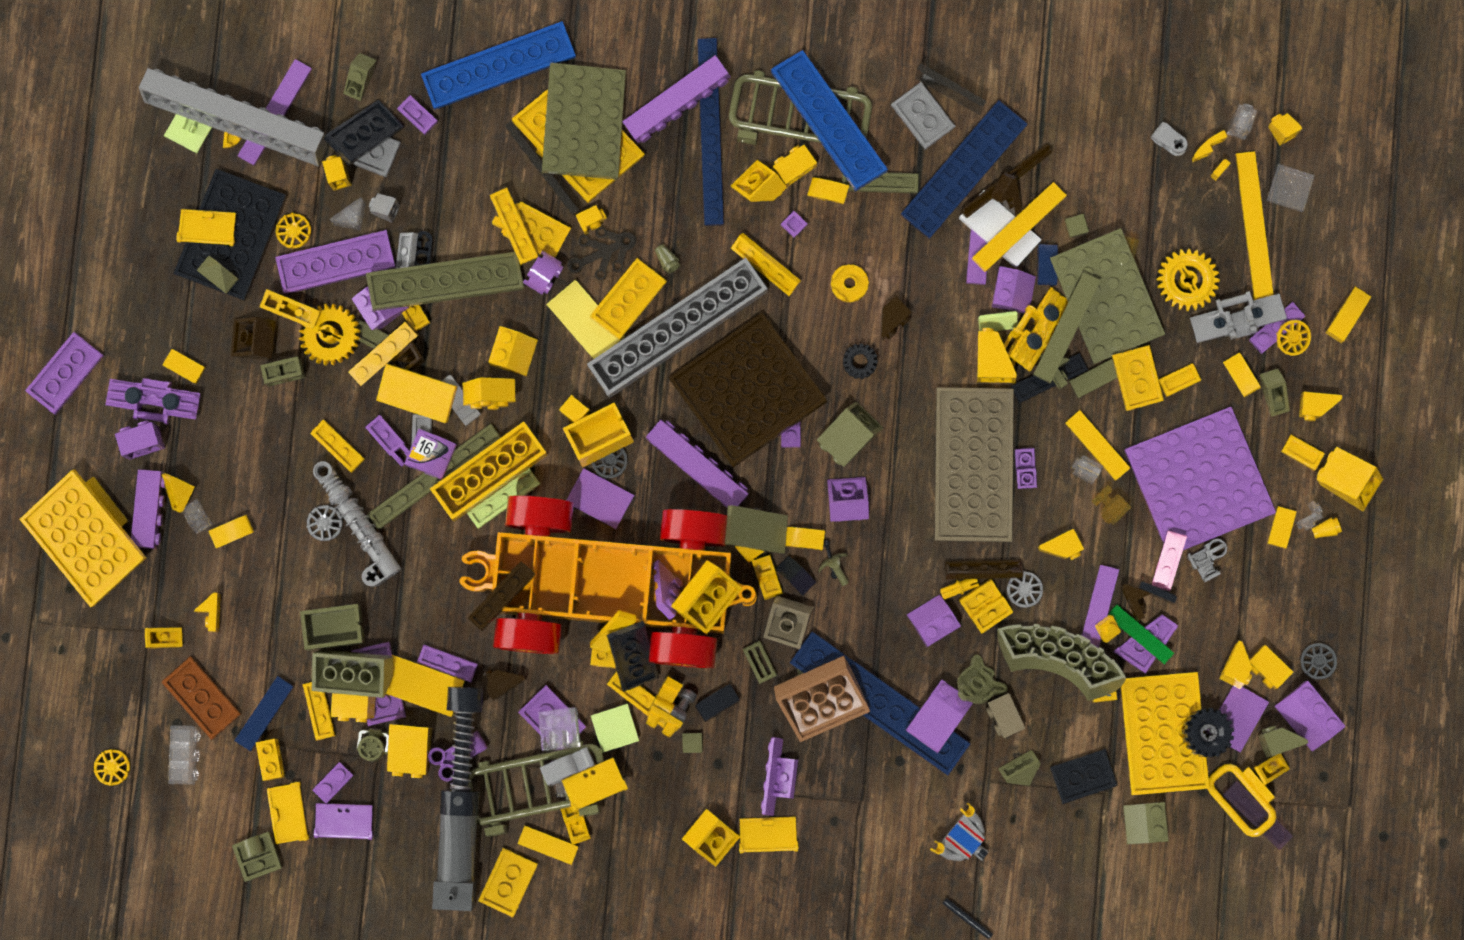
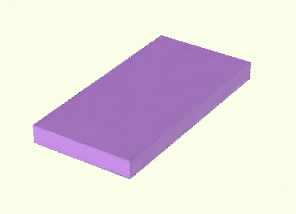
M73 332L25 391L56 415L104 355Z
M390 642L352 650V652L393 655ZM387 694L384 698L375 697V716L372 719H367L368 726L405 718L406 713L403 700Z

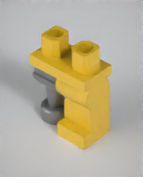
M669 676L663 681L648 710L646 724L652 728H655L659 721L664 723L665 726L662 733L667 737H671L675 731L681 728L687 716L685 711L689 702L693 703L697 697L694 692L683 689L680 695L682 700L678 706L675 705L673 701L683 685Z

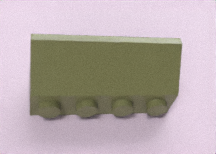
M324 649L313 652L312 691L385 697L393 676V656Z

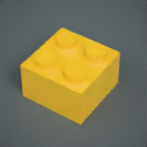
M480 377L463 383V406H471V409L488 407V410H498L499 407H508L509 403L515 402V379Z

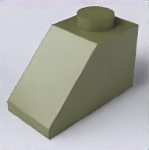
M1279 369L1260 374L1262 391L1271 417L1289 412L1286 381Z

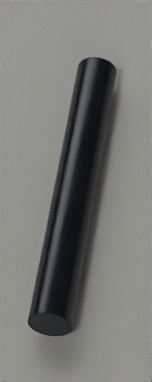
M948 898L942 903L980 934L988 940L992 937L993 933L951 900Z

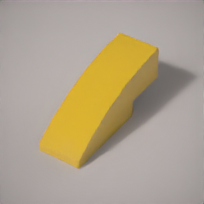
M1354 287L1325 333L1340 343L1344 342L1371 296Z

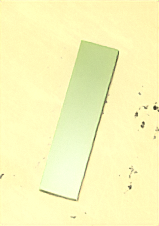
M528 469L467 514L479 529L507 509L508 496H525L541 484L531 470Z

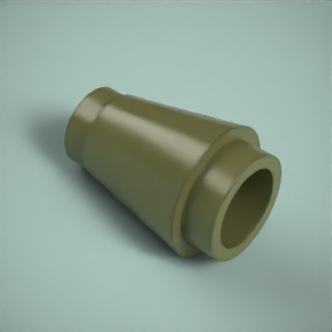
M664 244L655 249L664 271L672 273L680 267L679 259Z

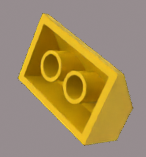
M707 560L671 607L707 635L742 590V587L718 566Z

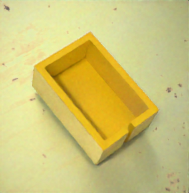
M615 403L563 428L582 468L634 442Z

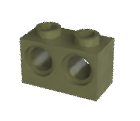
M298 356L260 365L264 384L268 387L305 378L302 361Z

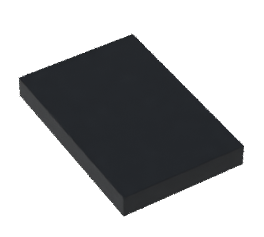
M1105 749L1050 767L1062 804L1118 786Z

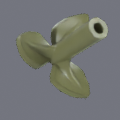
M839 553L833 555L830 559H826L819 567L818 572L820 573L823 568L829 566L833 569L841 585L845 586L849 582L840 568V558L848 557L846 553Z

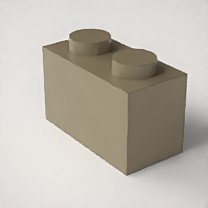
M1009 693L987 703L988 707L985 709L989 718H994L996 723L994 729L998 736L1006 738L1025 729Z

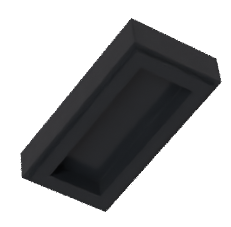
M1140 582L1137 587L1151 593V596L1170 604L1176 602V595L1146 582Z

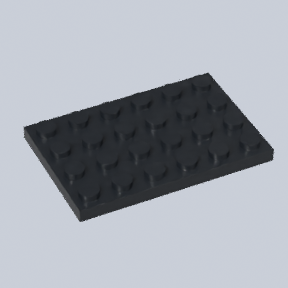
M215 169L199 210L236 213L235 244L230 246L186 242L173 274L226 294L197 271L206 258L210 256L239 279L227 295L245 301L287 196Z

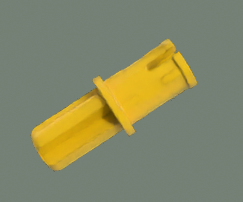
M977 579L956 580V583L941 588L940 593L943 599L957 594L963 595V592L979 587V583H977Z

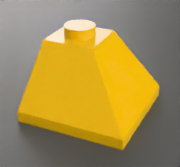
M756 160L731 185V188L750 202L774 201L787 186L773 170Z

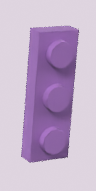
M1293 302L1284 309L1287 317L1286 320L1265 325L1249 339L1261 354L1277 341L1276 333H1278L1281 325L1290 320L1301 321L1305 317ZM1283 330L1281 334L1284 335L1287 332Z

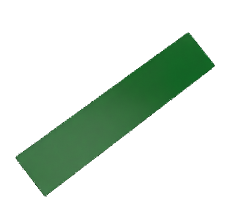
M1118 605L1108 614L1114 617L1121 629L1164 665L1174 654L1173 651Z

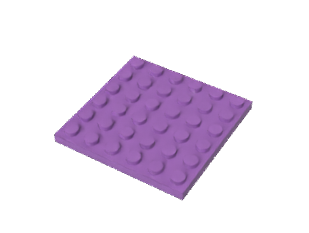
M1232 407L1124 450L1163 544L1167 532L1172 531L1187 536L1183 550H1186L1276 513Z

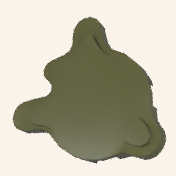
M974 655L971 658L970 666L959 675L957 682L960 699L975 704H983L993 695H1004L1007 692V686L1004 683L993 680L994 671L984 666L983 660L979 655Z

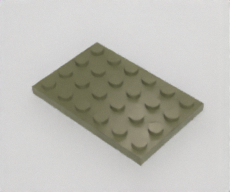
M550 63L541 173L618 180L626 70Z
M1121 228L1050 258L1068 303L1083 272L1101 280L1078 326L1093 364L1165 335Z

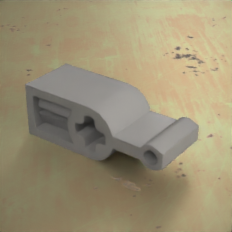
M451 375L442 380L457 386L452 409L465 426L469 425L481 414L477 409H471V406H463V390Z
M586 747L540 767L547 786L551 787L562 782V779L595 766Z

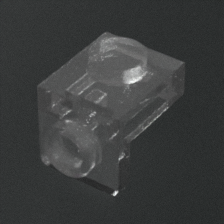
M198 499L185 506L183 514L196 534L213 524Z
M1315 501L1308 503L1312 515L1296 522L1298 529L1304 527L1305 530L1316 526V521L1323 518L1321 515L1323 511L1318 503L1316 504Z

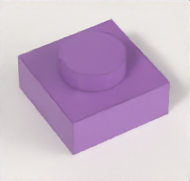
M795 211L781 223V226L793 238L808 225Z

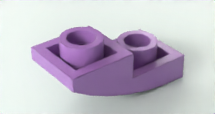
M1034 448L1014 449L1017 488H1037Z

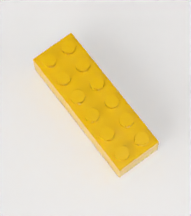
M522 422L431 487L430 490L455 522L548 454L525 422Z

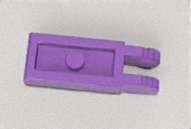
M379 415L365 428L402 467L404 461L395 452L401 448L404 454L408 456L409 450L405 447V443Z

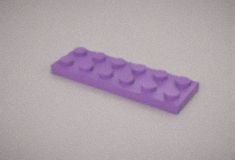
M387 230L275 257L285 295L364 276L369 272L396 268Z

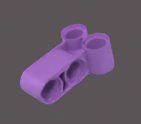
M478 731L472 733L474 736L471 737L473 744H471L470 749L473 751L470 752V757L472 758L488 748ZM453 746L446 751L441 748H433L428 754V759L432 764L441 766L439 777L446 782L453 781V778H445L443 776L445 768L454 767V763H452L454 755H452V752H455V748ZM436 751H440L443 755L442 760L439 762H435L432 758Z

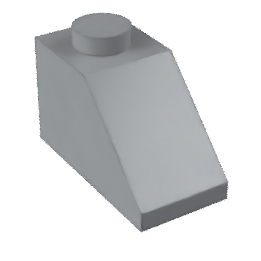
M377 193L376 198L373 197L371 199L369 208L371 214L393 223L400 205L395 198Z

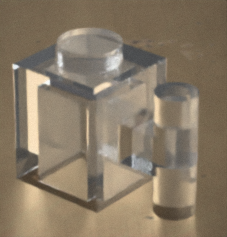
M1083 455L1080 459L1076 458L1072 465L1074 471L1072 474L1093 484L1103 466Z

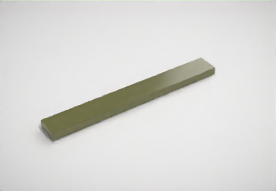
M491 424L455 449L443 479L501 438ZM423 473L367 515L377 529L380 530L432 492L430 488L440 482L441 479Z

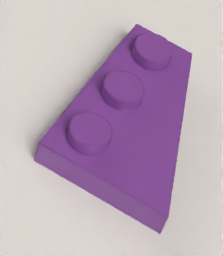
M657 560L653 563V569L657 573L654 575V581L658 584V588L655 590L656 606L670 620L676 616L677 612L671 605L682 593L684 585L678 577H675Z
M1161 615L1146 626L1145 629L1166 645L1178 628V625ZM1130 638L1126 643L1113 651V653L1145 674L1156 660L1155 656L1133 638Z

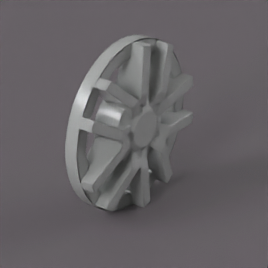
M328 505L314 508L307 518L309 533L319 541H330L336 538L343 526V520L340 518L341 514ZM326 508L324 514L322 515L319 509ZM329 509L333 510L330 517L327 516ZM316 511L320 515L318 519L313 516ZM335 513L337 514L339 520L332 519ZM311 517L316 521L315 523L310 524ZM333 522L339 523V528L333 527ZM317 525L318 529L312 532L310 527ZM330 529L337 530V532L332 536ZM321 531V537H318L315 534ZM324 531H328V538H324Z
M1023 572L1022 582L1017 578H1011L1007 584V595L1010 601L1018 607L1028 608L1034 606L1039 602L1043 594L1042 582L1035 574L1030 572ZM1026 575L1031 576L1029 583L1025 582ZM1033 578L1037 580V584H1031ZM1013 580L1019 583L1018 587L1011 584ZM1039 586L1040 591H1033V587ZM1010 587L1016 589L1017 591L1011 594ZM1018 593L1020 597L1015 601L1012 597ZM1032 594H1039L1036 601ZM1030 596L1033 603L1028 604L1026 597ZM1024 598L1026 605L1019 604L1018 602Z

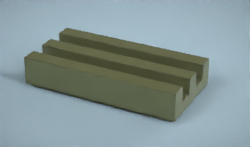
M760 641L743 649L759 684L777 676ZM757 646L759 647L766 661V664L771 672L770 675L767 674L755 650V647ZM749 650H752L764 675L762 679L748 653Z

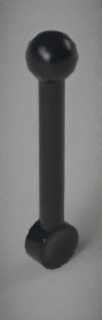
M824 540L823 546L826 547L827 555L830 559L832 557L829 547L830 541ZM831 568L832 572L830 576L831 578L836 579L837 576Z

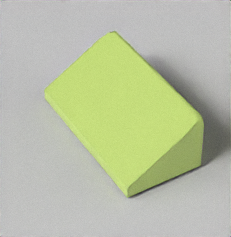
M1017 312L980 315L978 318L979 331H982L983 328H992L994 331L1016 328Z

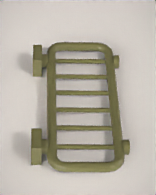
M754 71L753 75L744 74L736 80L730 104L729 120L734 127L743 129L738 131L737 142L756 145V132L821 143L815 134L808 133L809 125L807 122L804 132L789 130L794 107L792 101L790 103L786 129L771 127L778 87L782 88L776 79L765 77V73L762 71ZM745 82H752L756 84L749 121H739L736 118L741 87ZM759 84L774 86L767 126L752 123ZM847 87V91L831 89L837 98L849 99L847 106L849 116L852 100L860 101L865 105L860 131L867 139L872 112L870 99L863 94H859L858 89L854 87Z
M583 741L571 743L572 747L492 765H490L489 761L478 763V768L469 771L472 774L469 775L471 782H469L468 787L473 791V777L484 774L492 816L482 818L478 815L477 824L490 826L489 828H484L485 836L492 837L508 833L507 825H501L503 821L571 807L566 791V800L551 803L549 787L544 777L543 781L548 804L533 807L525 765L540 762L542 767L544 766V761L560 759L586 747L595 754L596 762L599 764L604 762L601 749L594 744L583 745ZM521 766L529 808L514 811L506 769ZM503 770L510 812L495 815L488 773ZM595 803L579 809L581 817L602 813L601 805H595Z

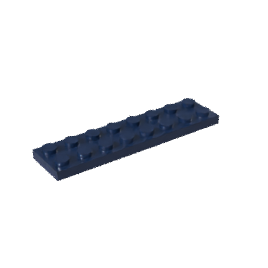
M998 100L904 209L901 216L930 239L1028 124Z

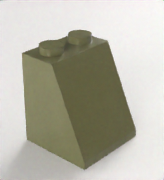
M855 402L838 416L817 441L820 443L821 449L829 452L838 465L845 467L884 428L858 402Z

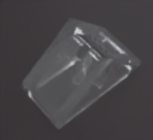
M360 197L330 219L334 226L361 230L365 209L364 201Z

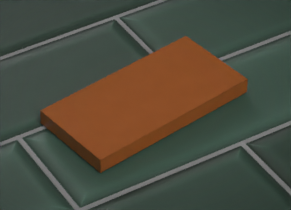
M191 656L162 681L163 685L211 740L241 715Z

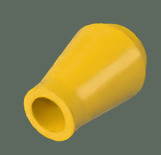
M1332 517L1312 528L1315 539L1337 536L1338 533L1342 532L1338 519H1332Z

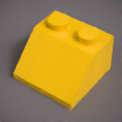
M500 326L488 363L490 366L527 377L538 340L518 331Z
M706 809L682 840L716 867L740 836Z

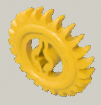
M1190 249L1187 250L1186 254L1183 250H1180L1179 256L1173 252V259L1166 257L1168 264L1161 263L1164 269L1158 270V273L1163 275L1156 279L1162 282L1157 288H1164L1160 295H1168L1165 302L1173 300L1171 307L1178 303V310H1181L1183 305H1185L1186 311H1189L1191 305L1195 311L1197 310V304L1203 308L1205 306L1204 301L1207 303L1211 302L1209 296H1216L1212 290L1219 289L1214 284L1220 282V279L1214 277L1219 274L1218 271H1213L1216 264L1210 265L1211 258L1205 260V253L1198 256V250L1194 254L1191 253ZM1185 266L1194 267L1201 273L1202 285L1200 289L1196 286L1197 275L1195 272L1187 270ZM1178 270L1181 274L1178 279L1179 286L1184 290H1190L1191 293H1184L1177 288L1174 280ZM1185 278H1191L1190 284L1189 282H1184Z
M324 304V310L317 306L320 313L314 328L303 325L305 329L299 330L300 333L304 334L299 340L305 342L301 345V348H308L304 354H311L310 360L317 358L316 363L320 364L323 361L325 366L330 361L334 366L336 360L339 363L343 362L342 357L349 359L348 353L354 354L352 347H358L355 341L360 340V337L356 335L360 332V329L355 327L359 322H352L355 319V315L349 316V309L343 312V306L341 305L337 309L336 305L332 304L330 309L327 304ZM331 321L337 322L342 327L343 336L333 326L323 324ZM323 332H331L334 336H326ZM317 334L328 344L340 343L334 348H324L319 344Z

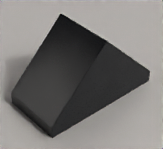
M790 556L775 569L802 596L816 583L806 570Z

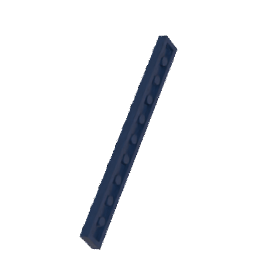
M716 38L698 39V65L701 66L716 55L717 57ZM717 87L709 97L700 99L704 226L723 225L719 92Z

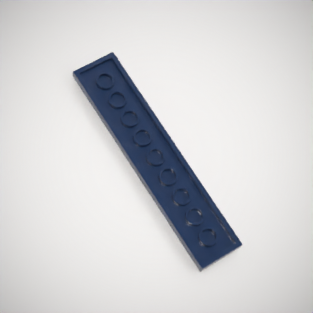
M811 632L790 664L801 672L806 673L844 656L870 708V712L863 716L948 776L970 743L952 732L938 753L906 731L921 708L821 637Z

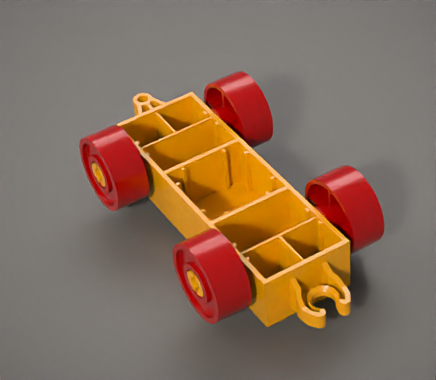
M508 496L505 526L525 530V534L498 532L496 555H489L482 551H470L462 556V561L465 564L482 563L486 568V574L480 580H473L470 577L460 578V584L473 592L493 591L521 561L536 574L500 613L517 615L516 619L496 618L493 648L538 654H559L562 625L543 622L542 617L608 623L620 610L636 615V622L634 624L643 621L645 627L672 629V633H651L650 663L694 668H715L717 638L697 635L698 631H702L678 612H676L675 617L669 620L657 608L655 590L658 588V584L654 581V575L657 573L653 569V563L659 560L675 577H678L684 585L683 590L707 560L718 566L730 577L731 553L705 551V547L726 546V515L694 510H663L660 540L680 544V547H656L550 537L551 533L571 532L573 502L547 497ZM736 582L742 587V590L728 607L740 603L746 607L753 605L757 599L754 588ZM727 609L709 632L725 633Z

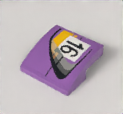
M418 429L404 464L443 480L457 445L444 438Z

